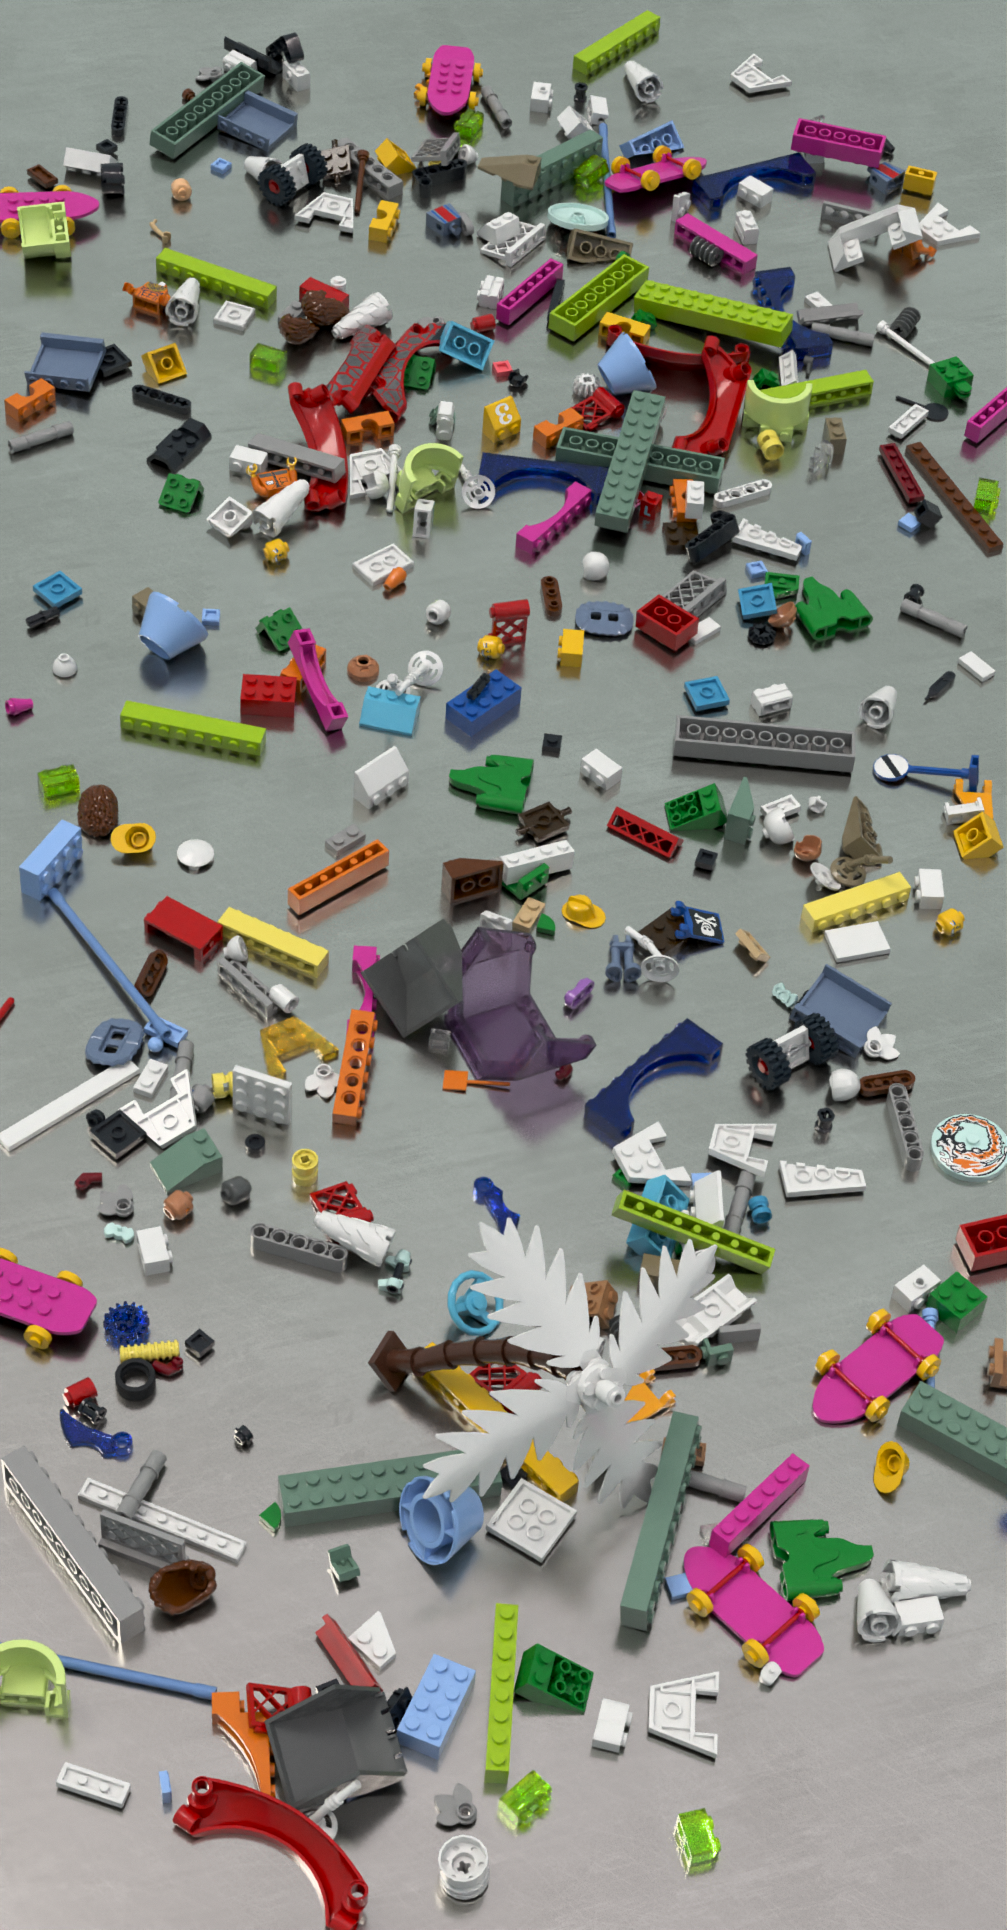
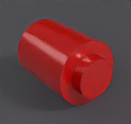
M487 314L472 318V322H470L471 330L481 333L495 329L494 316Z
M87 1377L66 1387L63 1399L68 1406L71 1405L75 1408L85 1398L91 1397L93 1399L98 1394L94 1383Z

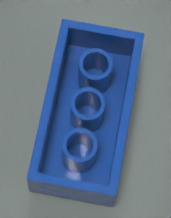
M497 669L489 674L490 682L475 700L467 698V692L471 688L469 687L446 703L445 719L470 737L511 710L521 701L522 687Z

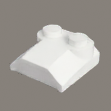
M230 496L206 519L215 530L226 537H232L239 530L246 529L253 523L252 511Z

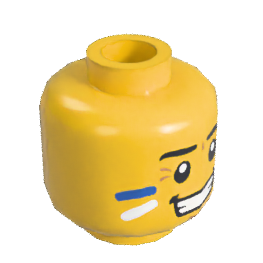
M279 538L267 542L265 548H263L266 560L273 564L287 559V552L290 551L287 542L283 543Z
M485 635L483 638H480L477 650L484 658L497 659L500 654L504 653L505 645L502 644L500 637Z
M950 908L937 916L935 924L941 934L950 936L963 929L965 918L962 912Z

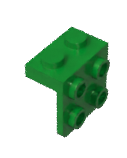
M413 354L405 368L404 387L428 390L432 372H435L436 369L435 359Z
M169 473L158 503L163 507L189 513L196 495H202L204 487L199 480L188 479L180 474Z
M290 607L274 612L271 617L266 616L260 619V624L255 628L258 634L266 631L279 652L289 648L288 641L294 630L303 629Z
M543 863L519 879L517 883L506 885L502 880V885L522 900L547 883L550 867Z

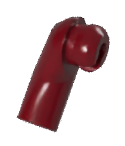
M567 1055L559 1058L561 1067L555 1072V1076L560 1081L564 1078L567 1079L573 1072V1067Z
M102 1172L82 1173L75 1180L74 1185L76 1189L84 1190L91 1183H102Z
M174 1357L167 1364L154 1360L152 1366L156 1372L170 1376L182 1370L184 1361L181 1357Z

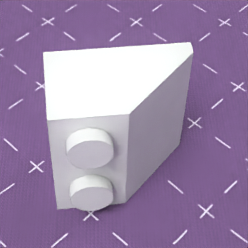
M568 106L557 117L560 123L559 127L565 131L564 134L568 139L574 138L590 129L593 130L587 119L571 106Z
M510 212L504 213L502 216L485 224L477 232V235L498 246L520 234L519 217Z

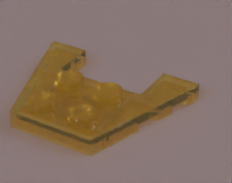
M295 1016L260 1030V1039L268 1075L279 1079L286 1076V1070L280 1060L311 1047H314L323 1061L339 1055V1049Z

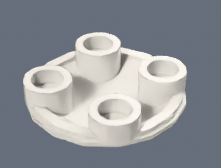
M191 839L183 842L178 847L177 858L181 863L188 866L190 870L194 871L214 860V849L204 840Z

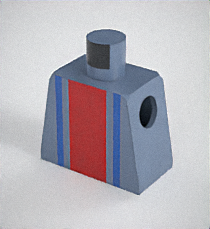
M887 162L881 163L879 168L869 166L867 168V171L871 173L870 183L883 194L903 184L905 170Z
M448 203L426 212V226L441 236L451 233L457 236L462 231L461 216Z

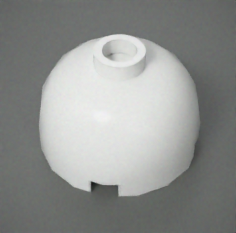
M780 807L772 810L765 816L763 822L765 828L762 829V832L766 839L770 838L773 843L783 845L794 841L795 837Z

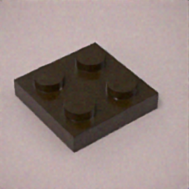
M666 522L662 526L666 550H686L685 544L698 535L696 522Z

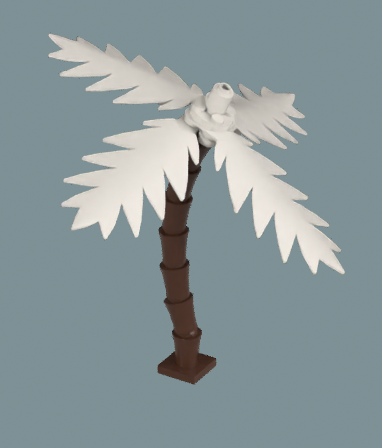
M507 1218L504 1235L496 1229L479 1222L481 1237L487 1251L469 1253L468 1256L480 1266L504 1277L471 1285L470 1289L501 1299L520 1301L488 1314L487 1317L489 1319L510 1324L539 1327L515 1337L507 1336L498 1339H485L479 1336L461 1342L447 1340L429 1348L419 1346L411 1349L405 1347L394 1331H387L368 1364L389 1392H396L406 1374L421 1377L430 1371L454 1370L458 1366L484 1367L487 1364H501L510 1367L518 1364L537 1371L542 1369L556 1378L565 1379L566 1384L550 1379H535L536 1384L548 1391L522 1389L490 1391L489 1394L515 1414L501 1411L463 1410V1415L488 1433L449 1432L435 1435L437 1439L464 1453L440 1457L423 1464L425 1469L439 1473L422 1496L423 1499L431 1498L450 1490L449 1502L452 1503L469 1487L478 1473L479 1496H484L498 1474L505 1457L509 1476L511 1479H514L530 1449L532 1439L537 1460L540 1461L556 1438L565 1417L566 1426L569 1428L573 1424L581 1405L586 1414L577 1424L572 1438L577 1439L583 1431L584 1433L575 1455L573 1471H577L596 1453L586 1475L583 1488L586 1489L608 1468L600 1489L598 1504H602L620 1482L619 1499L621 1508H625L634 1495L645 1502H649L652 1491L650 1480L656 1476L658 1467L642 1460L662 1446L663 1442L657 1440L635 1442L655 1423V1420L643 1419L627 1423L645 1406V1402L625 1400L623 1385L634 1386L643 1383L644 1379L638 1376L637 1373L658 1368L672 1360V1357L657 1344H668L689 1337V1333L674 1320L690 1317L706 1309L704 1304L690 1297L705 1288L715 1278V1275L707 1273V1270L718 1246L714 1244L704 1249L698 1255H695L692 1240L688 1239L681 1255L676 1276L667 1247L663 1245L659 1266V1296L645 1268H641L639 1282L641 1320L628 1293L623 1291L619 1319V1347L614 1335H609V1357L612 1368L597 1352L600 1338L599 1318L597 1316H594L589 1329L588 1301L582 1273H578L566 1299V1271L563 1249L559 1248L545 1277L543 1241L538 1225L534 1227L525 1256L519 1233L511 1218Z

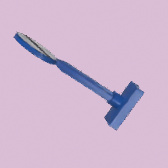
M896 754L881 756L873 765L875 775L885 781H898L903 779L908 773L961 777V779H969V792H977V784L979 783V755H972L969 768L962 769L909 765L904 757Z

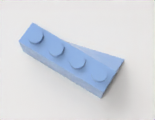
M672 120L619 145L623 156L628 159L636 155L653 153L660 145H664L670 148V150L683 149L684 145Z

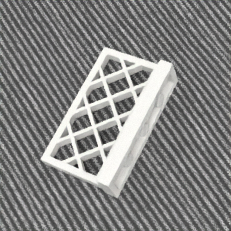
M519 221V226L521 227L520 234L509 239L512 241H505L498 246L488 242L480 249V253L505 260L506 266L512 267L547 238L546 225L540 223L534 226Z

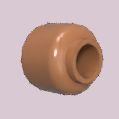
M175 1190L164 1200L163 1211L171 1220H182L192 1212L194 1208L192 1201L194 1199L187 1191Z

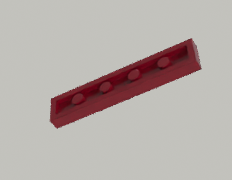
M895 443L880 445L879 451L907 502L923 501L925 495Z

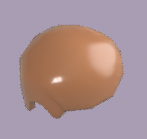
M805 835L802 842L797 841L795 844L794 854L801 861H814L822 853V841L815 835Z

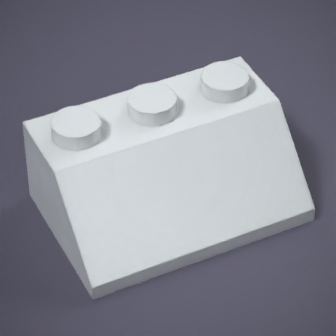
M66 147L63 166L70 172L78 170L82 171V174L91 175V173L97 174L96 176L101 177V164L117 163V160L111 155Z
M393 746L354 772L353 797L367 809L378 805L383 799L391 796L401 787H405L409 781V769L396 746Z
M715 1171L694 1182L693 1190L689 1191V1202H693V1207H690V1216L723 1228L724 1212L721 1171Z

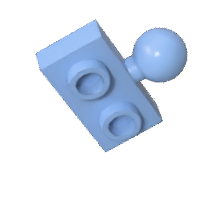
M162 1019L172 1031V1035L169 1038L162 1039L150 1021L144 1027V1033L152 1036L147 1044L152 1052L161 1051L163 1042L178 1048L179 1042L188 1036V1030Z

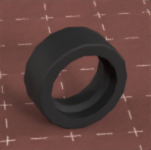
M130 1358L123 1361L115 1372V1385L119 1395L125 1399L136 1401L147 1398L152 1394L156 1386L155 1369L152 1364L140 1358ZM138 1371L148 1376V1381L140 1387H130L123 1383V1377L130 1372Z

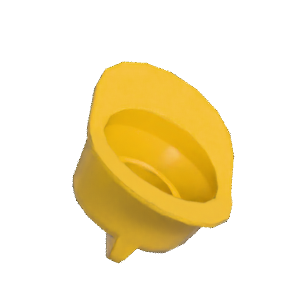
M146 823L119 825L111 834L112 846L121 853L148 851L156 841L154 829Z
M585 895L570 896L568 902L562 907V915L566 919L584 927H600L606 919L603 910L592 904L589 897Z
M885 1442L877 1453L874 1484L883 1493L894 1491L900 1485L903 1475L909 1470V1458L897 1442Z

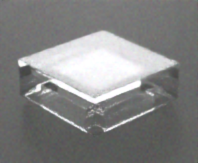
M432 1028L428 1047L448 1050L451 1031Z

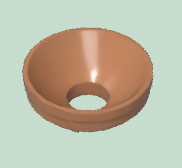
M793 602L783 604L777 608V614H772L769 617L768 622L772 627L776 628L789 627L796 619L797 607Z
M358 655L349 661L347 673L355 681L369 682L378 676L379 665L375 659L368 655ZM359 661H368V663L360 664Z

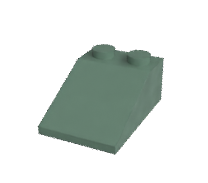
M743 777L729 810L724 839L743 845L746 844L748 838L751 839L754 828H751V826L754 825L756 816L753 815L754 804L747 777Z
M203 1128L184 1136L150 1162V1166L168 1194L223 1172V1158L209 1134Z

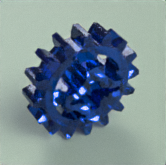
M124 1301L123 1306L116 1303L115 1309L110 1307L109 1313L104 1314L103 1327L105 1328V1334L110 1335L111 1341L117 1339L118 1344L125 1341L126 1345H129L130 1340L137 1343V1338L143 1339L144 1332L148 1333L150 1321L148 1312L143 1311L142 1305L135 1307V1302L128 1305L127 1301Z

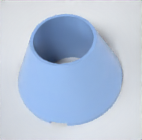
M622 332L597 364L605 383L615 396L633 393V390L644 392L656 389L655 380L651 371H648L642 354L627 333L624 335L625 332Z
M152 592L148 598L138 635L141 642L149 650L165 660H170L206 640L208 636L206 628L191 612L187 610L185 613L178 607L179 603L159 592Z
M418 1476L407 1483L401 1493L399 1504L402 1531H407L411 1541L408 1545L414 1554L427 1564L439 1565L447 1562L481 1529L484 1520L483 1506L478 1494L471 1487H468L452 1503L449 1502L450 1490L440 1495L423 1499L422 1496L435 1478Z

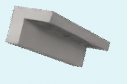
M824 201L821 218L848 224L874 214V212Z
M857 302L796 311L799 327L812 325L813 322L825 324L857 320L864 314L863 310H858Z
M224 957L217 961V973L267 1019L282 1010L277 1005L273 1007V1002L269 999L270 989L239 961L232 960L228 962Z

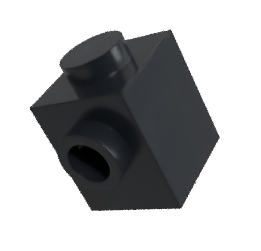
M926 499L913 510L917 521L929 528H932L943 518L939 507Z

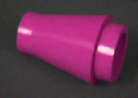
M9 698V700L5 701L6 712L8 715L12 714L14 716L33 709V701L31 698Z

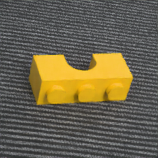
M380 201L377 208V219L373 218L369 225L368 240L387 243L388 238L392 237L397 219L400 218L401 210H398L399 203Z
M606 312L600 321L598 334L600 336L607 337L608 327L614 324L621 326L622 332H625L624 335L627 333L635 342L645 345L649 340L651 325L610 312Z

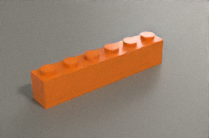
M378 839L288 888V905L298 915H301L388 866L389 850Z

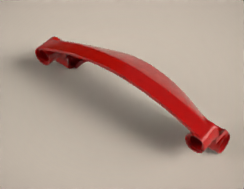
M613 324L608 327L606 346H612L622 333L621 326ZM633 341L644 360L653 365L679 371L706 370L701 354L673 352ZM737 344L735 351L727 353L736 365L742 362L749 363L750 351L749 346L746 344Z
M293 382L288 385L290 406L301 426L308 448L345 459V473L336 483L311 476L310 490L304 498V505L307 510L318 512L325 508L332 510L346 502L348 490V461L339 420L329 390L325 384H321L313 389L308 387L303 390L301 383Z
M199 1776L193 1780L192 1792L187 1797V1805L183 1804L173 1817L172 1822L193 1837L224 1833L243 1834L276 1844L294 1856L311 1875L322 1898L326 1927L331 1930L357 1929L363 1916V1910L368 1903L369 1888L345 1852L323 1829L297 1809L261 1791L206 1776ZM200 1789L207 1790L206 1793H198L197 1791ZM359 1892L363 1896L356 1898L353 1897L352 1894Z

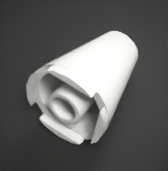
M249 156L244 162V168L259 181L258 176L260 172L273 164L282 165V162L276 158Z
M884 686L863 699L859 705V715L862 720L864 719L867 722L866 725L880 729L886 727L892 721L897 691L891 686Z
M865 1579L858 1586V1633L862 1635L864 1640L870 1642L885 1641L886 1637L891 1634L894 1637L901 1629V1617L880 1583L875 1579Z

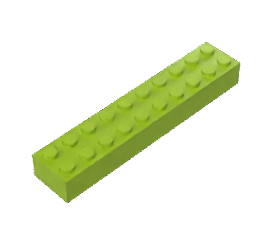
M646 280L634 296V313L641 309L647 313H652L658 319L779 348L782 347L793 328V314L657 283L652 280Z

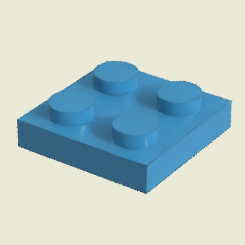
M58 571L33 585V591L52 607H60L82 594V588L62 571Z
M772 583L738 589L743 620L777 614Z
M718 676L684 682V689L696 711L726 706L730 703V699Z

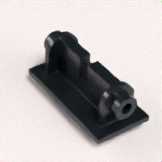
M405 1687L404 1690L401 1688L394 1690L387 1701L390 1709L382 1711V1715L388 1712L391 1713L395 1728L399 1726L413 1698L408 1687Z

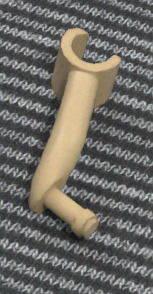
M154 219L153 222L149 223L150 227L162 238V242L167 244L168 240L171 239V233L168 231L162 232L155 225L157 219Z

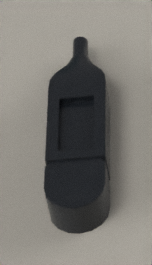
M952 671L944 673L943 676L930 686L928 695L924 699L927 701L929 698L938 697L955 681V673Z

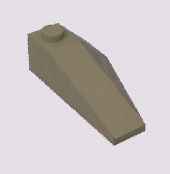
M534 155L486 157L481 159L478 169L492 176L498 175L505 182L509 180L516 187L533 190L541 172L542 158Z
M574 228L570 231L567 259L580 263L616 260V256L621 251L629 253L631 257L633 243Z
M857 796L853 798L842 836V849L846 855H850L853 859L864 857L866 854L883 856L881 845L879 843L876 844L875 838L878 836L871 826L873 822L868 808Z

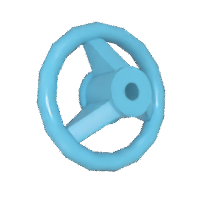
M469 1270L461 1273L452 1282L448 1292L447 1307L450 1317L458 1329L470 1336L479 1337L491 1333L500 1322L487 1317L489 1313L486 1311V1297L480 1292L471 1290L470 1287L465 1295L460 1296L456 1301L457 1290L464 1281L473 1278L475 1280L471 1285L493 1280V1278L481 1271ZM494 1297L496 1312L503 1309L504 1300ZM458 1313L462 1316H471L487 1326L472 1328L463 1322Z

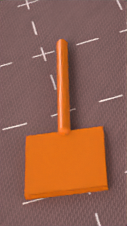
M445 1070L442 1090L466 1091L467 1084L510 1086V1082L468 1080V1071Z

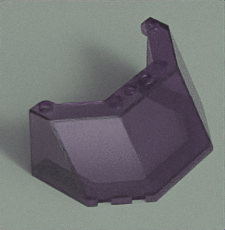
M477 927L461 949L463 1000L448 1010V1014H445L444 1023L476 1079L518 1081L587 1059L597 1045L590 1035L585 1034L577 1039L556 1038L530 994L532 957L536 950V942L531 933Z

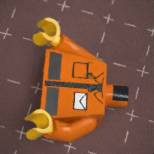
M289 457L287 458L286 465L290 468L289 471L286 468L255 474L257 465H252L254 471L250 470L248 465L246 473L251 476L250 480L254 492L267 501L270 497L297 481V471L295 470L296 457H294L293 464L289 462Z

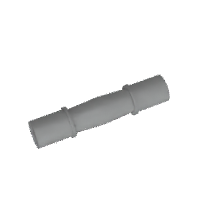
M486 85L482 87L481 94L486 104L489 105L495 114V118L503 129L511 127L512 120L491 86Z
M813 322L810 333L811 335L854 342L856 345L860 344L870 347L873 346L875 334L861 332L860 330L857 332Z
M70 421L52 425L50 428L8 440V447L11 453L30 449L31 446L43 444L53 439L58 440L61 437L73 434L74 428Z
M906 598L901 604V612L942 628L945 632L963 638L967 631L968 625L956 621L952 617L948 618L936 611L927 609L922 604H917Z
M189 1040L179 1042L173 1077L186 1069L190 1072V1066L193 1063V1042ZM172 1085L170 1088V1099L178 1095L174 1085Z
M744 1169L740 1172L737 1185L734 1188L735 1194L730 1205L729 1214L725 1217L726 1221L723 1229L739 1234L744 1221L743 1216L747 1208L749 1196L753 1192L752 1189L756 1179L755 1174Z
M158 1450L150 1453L144 1465L141 1466L140 1473L132 1483L128 1493L123 1496L122 1502L115 1514L132 1520L137 1509L141 1507V1501L148 1493L153 1481L158 1478L159 1472L167 1461L164 1453Z
M691 1470L690 1487L718 1494L719 1497L738 1502L743 1501L747 1488L746 1485Z

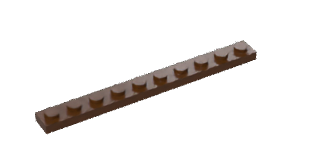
M921 442L906 445L905 451L985 550L991 553L1003 549V542Z

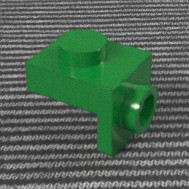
M639 309L631 317L632 320L651 325L652 330L657 327L655 316L650 312L647 313Z
M764 368L756 373L753 378L758 389L764 384L770 387L780 386L778 375Z

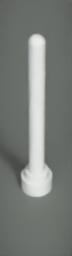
M882 320L878 323L876 327L877 332L884 335L887 334L930 366V364L935 363L892 331L887 322Z
M392 444L388 448V455L391 458L386 509L388 513L393 512L397 460L402 453L401 446L397 444Z

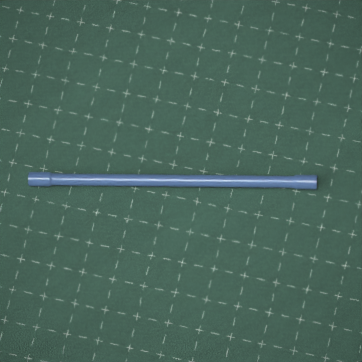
M601 123L599 125V135L603 137L601 154L606 214L609 217L606 227L607 237L616 238L612 189L605 186V180L611 176L608 126L605 123Z
M51 888L47 893L49 898L68 918L152 1023L162 1039L169 1038L172 1035L170 1028L159 1018L69 906L59 890Z
M57 1654L63 1667L67 1669L190 1694L194 1697L212 1700V1693L217 1692V1687L185 1682Z

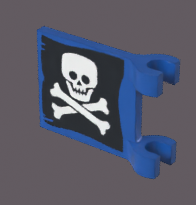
M682 901L675 902L676 908L671 907V915H683L685 924L679 925L680 931H675L677 939L691 937L724 944L725 941L718 913L687 907Z

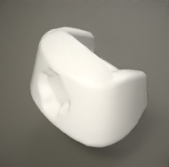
M820 796L809 797L808 807L815 813H822L827 806V802L822 801Z
M774 1661L768 1662L761 1670L760 1682L771 1686L782 1672L780 1666Z

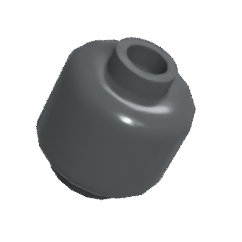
M242 1176L228 1179L222 1183L221 1198L233 1206L242 1203L250 1197L252 1191L251 1184Z

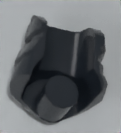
M516 369L509 374L508 381L512 387L519 388L522 387L529 376L527 374L522 376L519 372L520 370Z

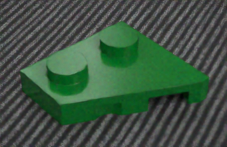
M766 572L764 584L772 583L774 597L779 599L798 593L800 576Z

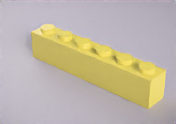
M898 872L804 904L801 918L812 933L824 930L827 927L838 925L844 921L856 919L859 916L870 914L876 910L888 908L891 905L908 900L911 886L903 875Z
M229 907L217 921V923L223 925V937L230 940L234 936L239 935L243 938L246 947L315 978L319 977L329 963V950L260 921L255 917L244 914L239 910Z

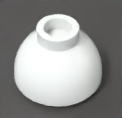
M464 144L459 150L458 159H464L467 161V165H470L477 161L478 153L475 152L472 146Z
M62 653L55 659L52 670L59 677H70L77 672V664L68 654Z
M239 935L230 939L227 947L223 948L227 959L231 958L242 962L248 958L246 944Z

